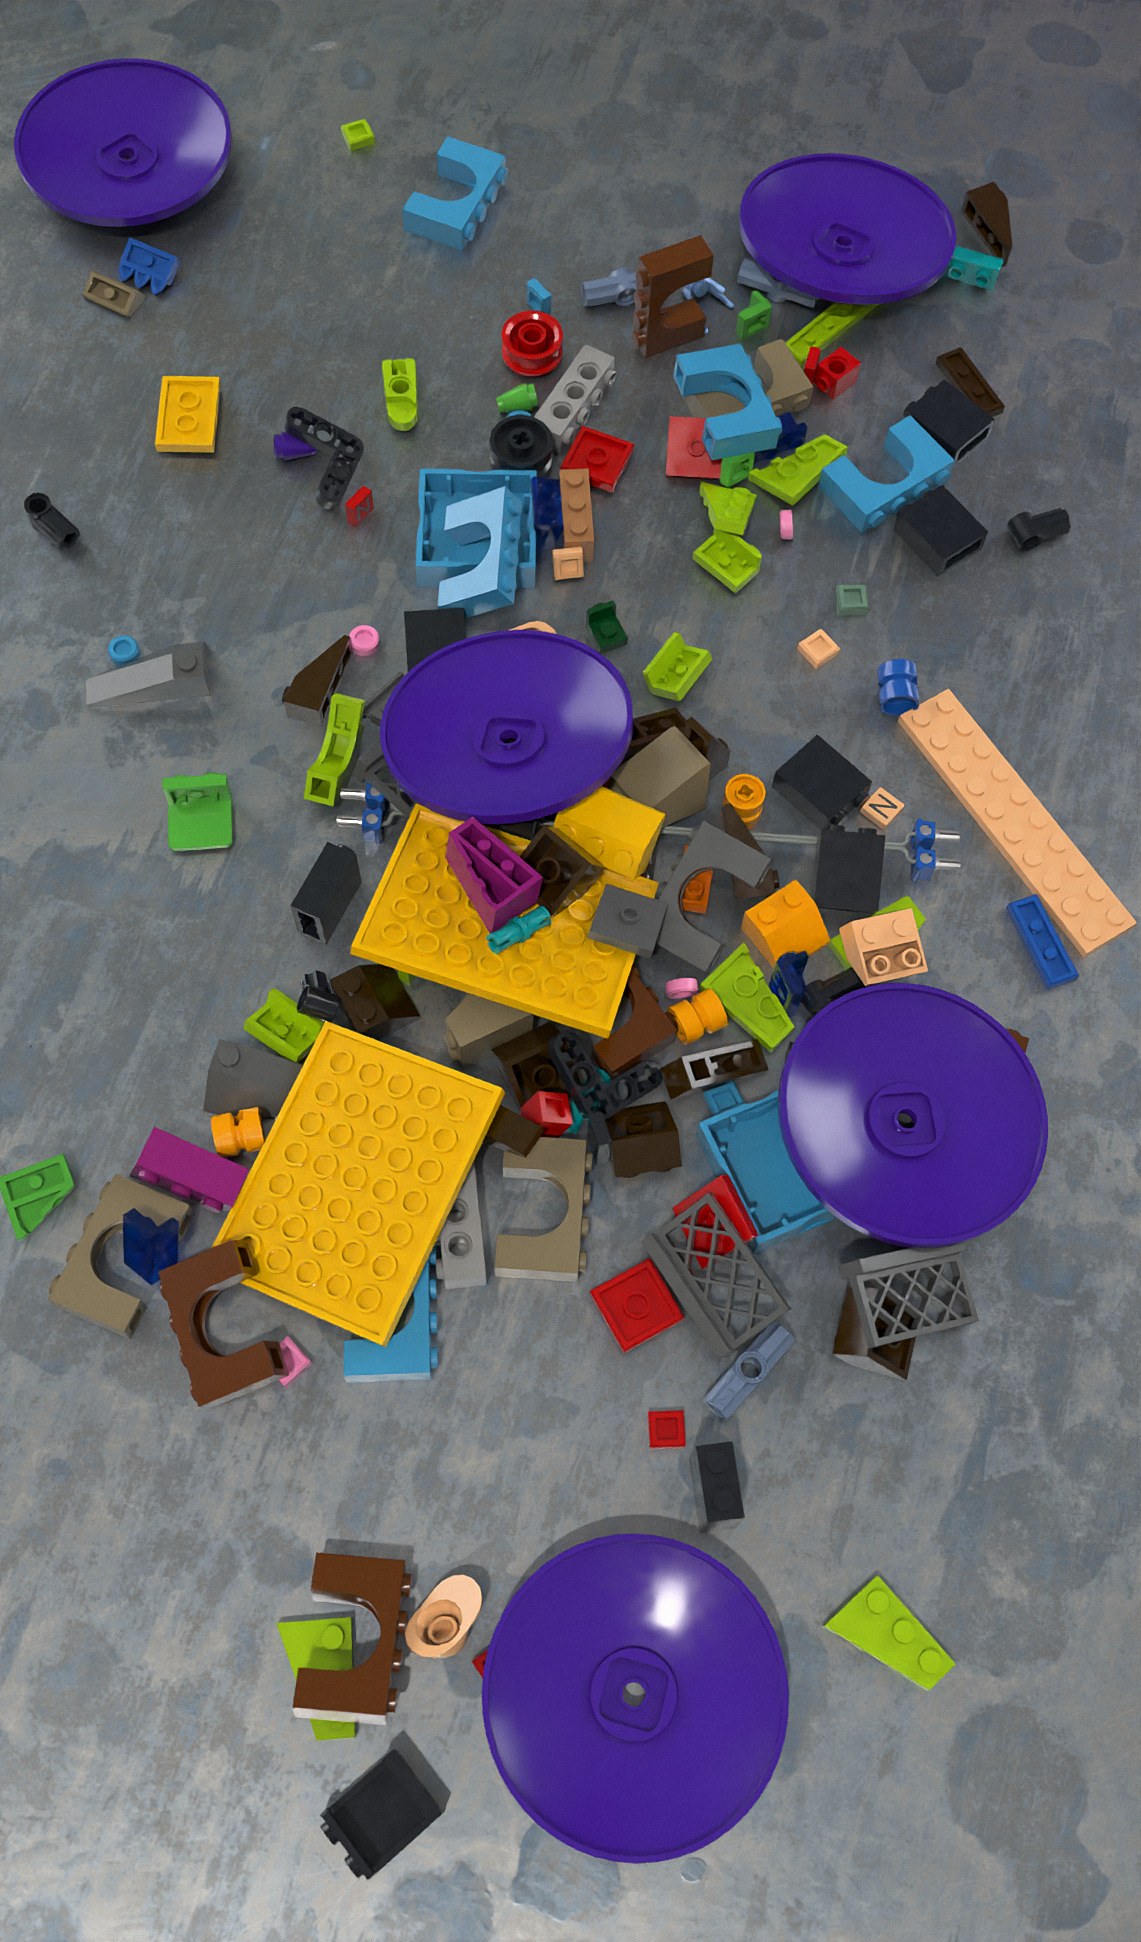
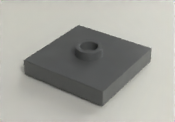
M606 884L587 938L651 958L668 904Z

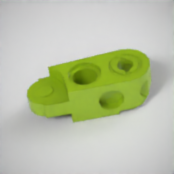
M412 358L392 361L391 359H386L382 362V373L389 424L396 430L407 431L413 428L418 421L416 363Z

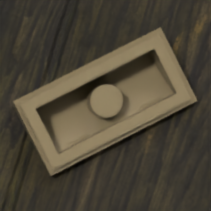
M94 270L91 271L82 293L83 297L128 318L131 317L146 297L141 292Z

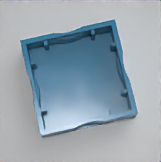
M420 469L418 498L420 524L417 530L416 545L417 586L439 587L440 581L465 574L482 562L489 550L491 537L461 546L444 531L446 506L505 486L519 498L522 504L516 588H535L536 470L473 472L462 469Z
M778 1090L762 1100L739 1105L699 1122L695 1135L715 1177L718 1178L721 1175L729 1176L759 1235L748 1242L754 1255L837 1219L808 1190L788 1156L779 1125Z

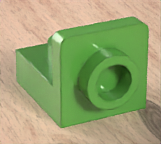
M757 290L751 293L750 307L738 313L736 334L741 340L769 327L772 306L769 300L764 298Z
M755 452L722 458L720 483L728 488L747 478L749 471L753 470Z

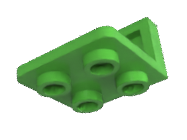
M211 772L202 776L175 775L172 778H162V790L168 803V845L172 851L228 848L233 844L232 791L226 774Z

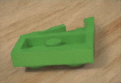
M64 1154L0 1177V1191L18 1241L25 1240L76 1188Z

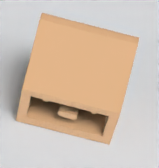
M912 908L851 921L839 928L846 958L865 986L928 972Z

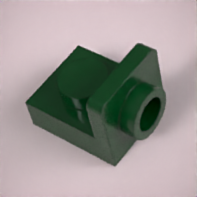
M613 600L606 603H597L587 610L586 628L600 654L627 645L628 637L616 616V604Z

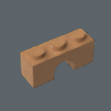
M588 469L559 470L560 515H562L563 548L581 546L583 562H593L594 531Z

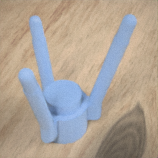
M709 277L684 286L685 288L681 292L688 300L693 298L692 296L702 297L709 291L728 307H734V304L722 294L725 288ZM705 325V333H704V334H707V333H708V329H707V327H706V325Z

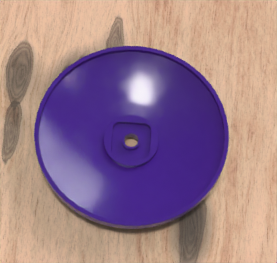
M137 58L95 62L69 71L56 78L40 90L28 103L18 121L14 136V153L19 171L25 184L36 198L50 209L65 217L100 226H134L151 223L170 217L192 206L203 198L219 181L227 167L232 150V133L227 111L218 95L204 81L177 66Z
M835 153L810 154L779 162L764 170L750 183L742 197L739 211V230L743 243L751 256L764 270L798 291L840 303L883 304L919 294L935 284L944 275L950 265L956 245L954 220L944 202L934 191L919 179L899 168L856 155Z
M496 631L452 643L426 657L402 678L388 698L383 710L380 724L381 748L386 766L398 786L410 798L427 809L460 821H467L474 817L481 824L524 822L562 811L583 800L607 781L618 768L628 750L633 732V707L630 692L619 671L608 659L588 645L562 635L543 631ZM509 738L516 739L513 743H503Z
M887 983L861 988L843 995L818 1012L804 1027L793 1043L781 1072L777 1106L779 1125L785 1148L797 1174L814 1197L835 1217L853 1229L882 1242L911 1248H941L971 1241L986 1234L1012 1215L1028 1197L1042 1170L1048 1143V1115L1041 1084L1032 1064L1017 1041L992 1016L975 1004L942 989L911 983ZM902 1113L910 1116L913 1121V1127L909 1129L902 1127L897 1119L898 1114Z
M617 1534L596 1538L560 1553L540 1567L515 1593L494 1630L487 1651L482 1681V1714L491 1755L501 1778L518 1804L541 1828L573 1849L596 1858L622 1863H654L679 1858L716 1841L731 1830L760 1798L777 1766L786 1737L789 1716L788 1678L783 1653L767 1614L752 1592L726 1566L707 1553L674 1539L648 1534ZM637 1683L643 1688L644 1699L640 1705L630 1706L624 1701L623 1689L627 1684Z

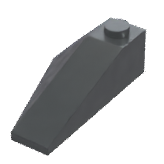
M206 641L175 644L85 679L87 708L210 696Z
M219 1039L208 1069L203 1112L212 1116L230 1112L233 1116H237L240 1110L259 1106L262 1118L276 1119L303 1065L250 1046Z

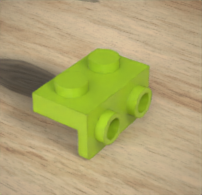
M714 529L713 535L693 552L692 559L734 593H737L759 573L762 555L755 546L746 543L737 534Z
M674 632L643 671V676L651 694L680 702L712 661V657L708 650L685 645L681 634Z
M273 988L268 992L266 1004L245 1020L243 1029L287 1060L298 1063L310 1053L324 1022L298 1013V1003L276 988Z

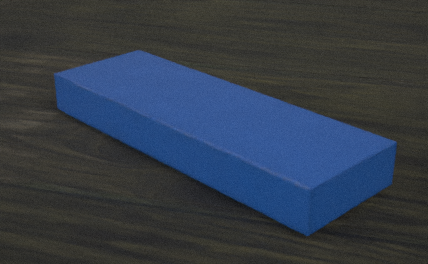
M1037 894L1009 903L1006 910L1047 990L1076 981L1079 974Z

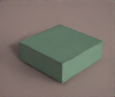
M866 584L836 585L835 595L838 616L868 614L869 606Z

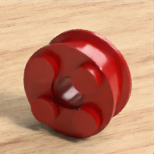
M523 311L510 317L504 324L501 333L503 343L502 357L505 364L514 373L524 376H541L553 371L559 365L563 355V330L554 317L541 311Z

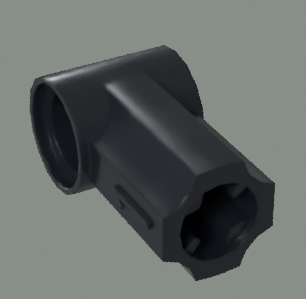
M33 493L25 499L24 508L33 529L43 532L60 549H69L76 544V540L80 535L78 528L51 504L47 495Z
M1061 508L1034 516L1030 512H1022L1009 520L1007 528L1019 550L1025 552L1034 549L1043 540L1067 534L1071 528L1070 516L1066 509L1062 510Z
M853 967L825 981L819 979L807 984L797 993V997L812 1019L831 1002L866 986Z
M315 970L313 973L304 974L300 982L301 995L297 1004V1012L322 1022H331L338 1009L340 997L331 993L330 984L327 982L325 973Z

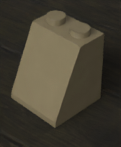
M674 726L615 770L610 776L609 790L666 813L662 827H665L705 809L711 763Z
M468 993L445 1019L447 1031L443 1033L447 1044L444 1047L451 1062L458 1061L463 1071L493 1057L491 1049L533 1030V1014Z

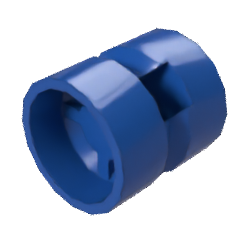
M893 659L881 664L877 669L878 685L881 687L879 690L880 710L891 716H900L912 708L917 710L919 708V690L917 687V666L915 663L906 659Z

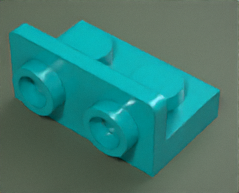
M955 246L950 265L943 276L993 291L1004 259Z

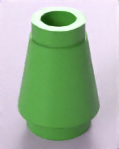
M525 382L496 397L500 414L505 412L511 413L515 410L533 411L532 408L539 406L533 383L526 385Z

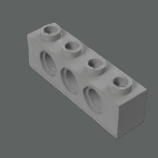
M585 344L534 416L543 421L550 429L553 438V452L561 454L566 445L570 446L572 444L578 427L585 425L592 407L600 403L605 388L613 384L616 377V370H614L615 357Z
M473 1161L450 1212L460 1210L465 1214V1217L460 1222H451L446 1219L435 1242L436 1246L441 1245L442 1258L436 1259L437 1280L444 1279L446 1289L487 1285L475 1163ZM463 1243L469 1249L466 1254L455 1256L450 1253V1248L454 1244Z

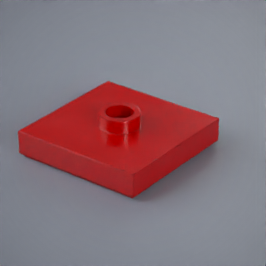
M669 416L665 476L720 479L722 458L711 460L702 441L706 418Z
M582 425L560 466V470L588 469L590 485L613 493L634 452L635 444Z
M728 1175L719 1176L672 1208L677 1217L706 1194L712 1193L746 1243L759 1236ZM708 1204L699 1211L697 1226L713 1229L715 1213ZM689 1218V1219H688L687 1221H685L684 1223H685V1224H690V1223H691V1218ZM721 1223L720 1230L726 1231ZM682 1228V1230H683V1232H684V1234H685V1236H686V1238H687V1240H688L689 1229H687V1228ZM696 1230L693 1250L710 1253L713 1233ZM719 1234L717 1255L728 1256L734 1252L735 1242L730 1236ZM695 1255L701 1269L708 1268L709 1258Z
M650 1258L589 1291V1295L623 1354L683 1322L685 1319Z

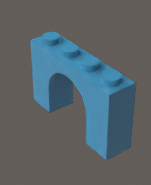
M447 136L436 154L437 175L462 183L473 191L465 198L456 201H443L413 191L402 209L403 225L405 231L463 250L468 240L471 241L473 239L479 221L483 222L490 203L493 204L495 202L498 189L506 183L509 171L506 168L505 155Z
M741 343L676 356L673 377L682 397L718 391L733 395L745 406L743 410L735 413L705 419L702 441L711 460L776 448L778 437L782 433V424L779 417L775 416L769 396L765 395L761 379L755 374L749 355H746Z
M911 416L888 428L883 446L905 469L908 477L894 484H880L871 481L845 455L822 468L818 484L819 489L861 533L870 527L875 528L879 526L886 517L893 513L897 514L902 506L911 503L915 499L919 500L926 491L946 484L951 478V470L955 460Z
M505 486L446 506L444 531L457 543L463 546L491 537V543L485 558L473 570L440 581L437 606L439 609L464 608L465 618L514 604V595L517 587L516 568L518 564V541L520 538L519 528L522 504L519 498Z
M434 1244L412 1291L415 1300L413 1315L400 1332L391 1336L387 1347L385 1348L367 1339L344 1340V1378L347 1383L432 1379V1369H438V1347H431V1334L438 1333L437 1312H431V1299H437V1279L430 1278V1265H436V1244Z

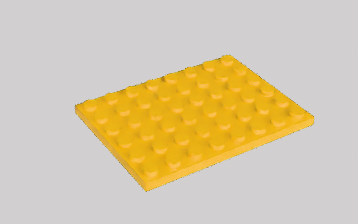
M415 803L351 945L350 954L608 1039L636 954L587 938L606 884L654 899L659 882L641 876L633 880L605 868L586 894L555 917L550 915V925L531 934L527 941L523 943L519 941L501 953L495 954L487 944L493 941V939L490 941L486 940V936L490 933L445 858L449 832L465 821L443 816ZM484 826L519 857L531 842L530 840ZM537 903L533 904L518 915V918L528 914L539 905Z
M325 1021L211 1248L231 1239L247 1242L257 1275L240 1282V1284L386 1348L506 1092L501 1087Z

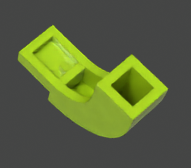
M338 693L332 696L324 743L317 760L307 770L303 799L329 806H334L340 800V790L347 787L358 757L364 726L361 724L365 700Z

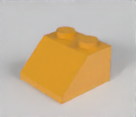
M796 879L747 910L741 926L743 932L779 976L828 945L830 941L816 903Z

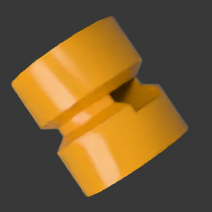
M751 774L735 775L726 784L722 807L724 804H731L747 829L755 826L761 817L766 794L764 784L759 778Z
M711 988L693 995L691 1003L684 1000L667 1008V1012L674 1017L678 1025L677 1037L684 1045H689L699 1040L704 1035V1031L712 1034L728 1025L725 1009Z
M259 1106L240 1110L237 1116H233L230 1112L211 1116L212 1133L218 1156L223 1158L237 1156L241 1149H245L248 1153L261 1150L266 1140Z

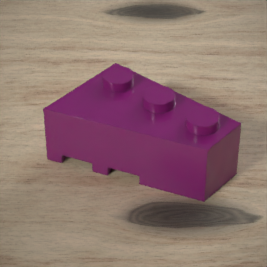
M471 817L449 832L445 858L489 933L501 929L510 919L520 915L538 901L543 877L474 817Z
M154 1127L129 1176L166 1189L178 1197L190 1198L201 1202L204 1208L215 1213H221L222 1210L228 1212L233 1207L249 1169Z

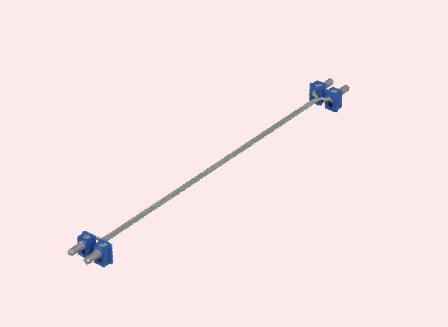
M367 782L366 789L341 788L340 790L341 799H354L366 802L367 810L363 809V816L338 815L336 820L337 826L362 829L364 841H374L378 845L383 842L384 827L392 822L394 816H405L390 802V806L394 811L384 821L383 817L386 814L388 800L369 782ZM541 817L538 819L537 825L543 826L546 824L553 826L555 821L545 820ZM919 818L912 832L905 836L904 842L885 841L884 850L902 851L905 859L911 863V880L913 883H916L918 880L930 881L934 870H960L961 867L960 860L936 857V850H931L934 842L960 841L959 831L935 829V822H927ZM665 826L661 828L659 834L689 836L693 828ZM750 832L756 841L817 844L816 836ZM909 839L911 853L914 855L913 858H910L908 850L904 848L909 843Z

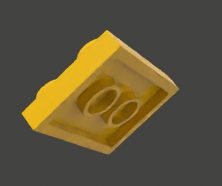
M162 377L155 437L157 452L214 453L221 389L219 377Z

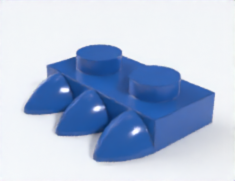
M129 237L118 267L119 278L123 282L135 272L134 278L137 288L143 287L151 279V290L156 295L166 285H172L181 260L172 254Z

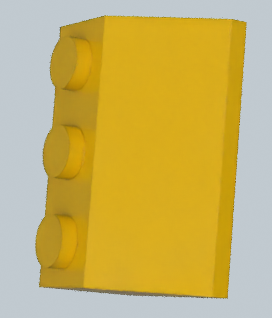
M600 786L583 800L559 811L553 827L559 828L605 868L634 880L646 872L666 813Z

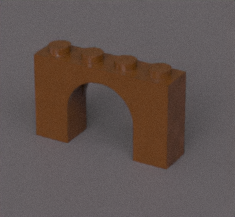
M701 235L639 257L638 271L635 273L637 288L636 292H634L635 312L632 315L634 330L631 333V339L634 347L640 349L644 358L704 337L706 316L694 298L661 308L665 300L679 288L711 277L714 254Z
M632 964L623 992L632 1007L633 1014L630 1020L622 1028L609 1035L608 1039L604 1038L593 1045L592 1058L610 1078L637 1062L648 1060L673 1044L676 1040L678 1025L674 1017L669 1012H663L658 1005L659 1000L656 993L651 987L643 985L639 979L640 974L634 964Z
M231 1239L158 1272L161 1279L160 1292L169 1306L171 1313L170 1325L178 1336L181 1347L180 1359L188 1370L191 1380L190 1392L198 1407H216L289 1376L278 1341H261L226 1356L213 1347L206 1333V1313L215 1296L224 1289L257 1275L247 1242Z
M316 1552L310 1589L313 1601L352 1604L366 1609L375 1617L380 1626V1639L370 1658L356 1668L334 1671L298 1667L292 1705L295 1717L387 1725L388 1714L395 1713L397 1707L398 1689L392 1688L393 1674H400L403 1649H397L398 1634L405 1635L408 1611H402L403 1596L410 1597L412 1586V1573H406L405 1560Z

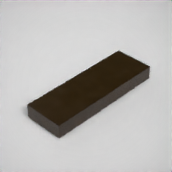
M962 347L937 356L936 364L952 386L990 416L994 417L1003 413L1005 405Z

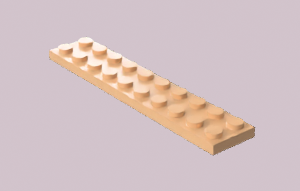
M950 689L921 703L917 710L912 708L899 716L898 723L1030 891L1034 895L1037 894L1045 910L1083 958L1135 927L1137 924L1135 919Z

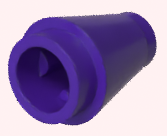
M281 431V434L274 435L275 458H282V461L316 455L314 447L296 439L287 432Z

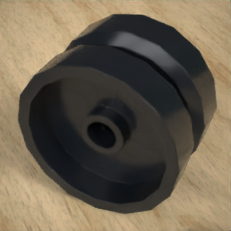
M527 415L509 416L496 424L491 431L489 439L491 471L536 470V488L543 485L551 476L553 467V438L550 429L543 421Z

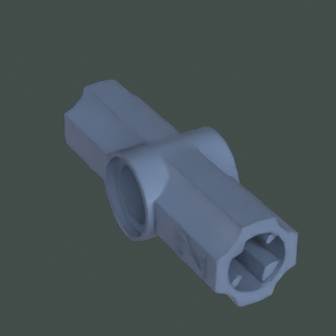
M744 258L741 264L737 282L765 291L767 297L773 302L779 303L789 299L815 308L818 297L803 293L784 284L755 261Z
M618 268L611 272L607 278L581 282L584 306L589 307L610 302H616L617 305L622 307L633 304L635 302L634 292H636L637 288L636 272L631 273L627 268Z
M773 1322L739 1356L736 1363L703 1401L712 1412L727 1421L752 1391L761 1384L765 1376L796 1340L785 1327ZM752 1363L758 1369V1376L756 1378L744 1376L741 1371V1365Z

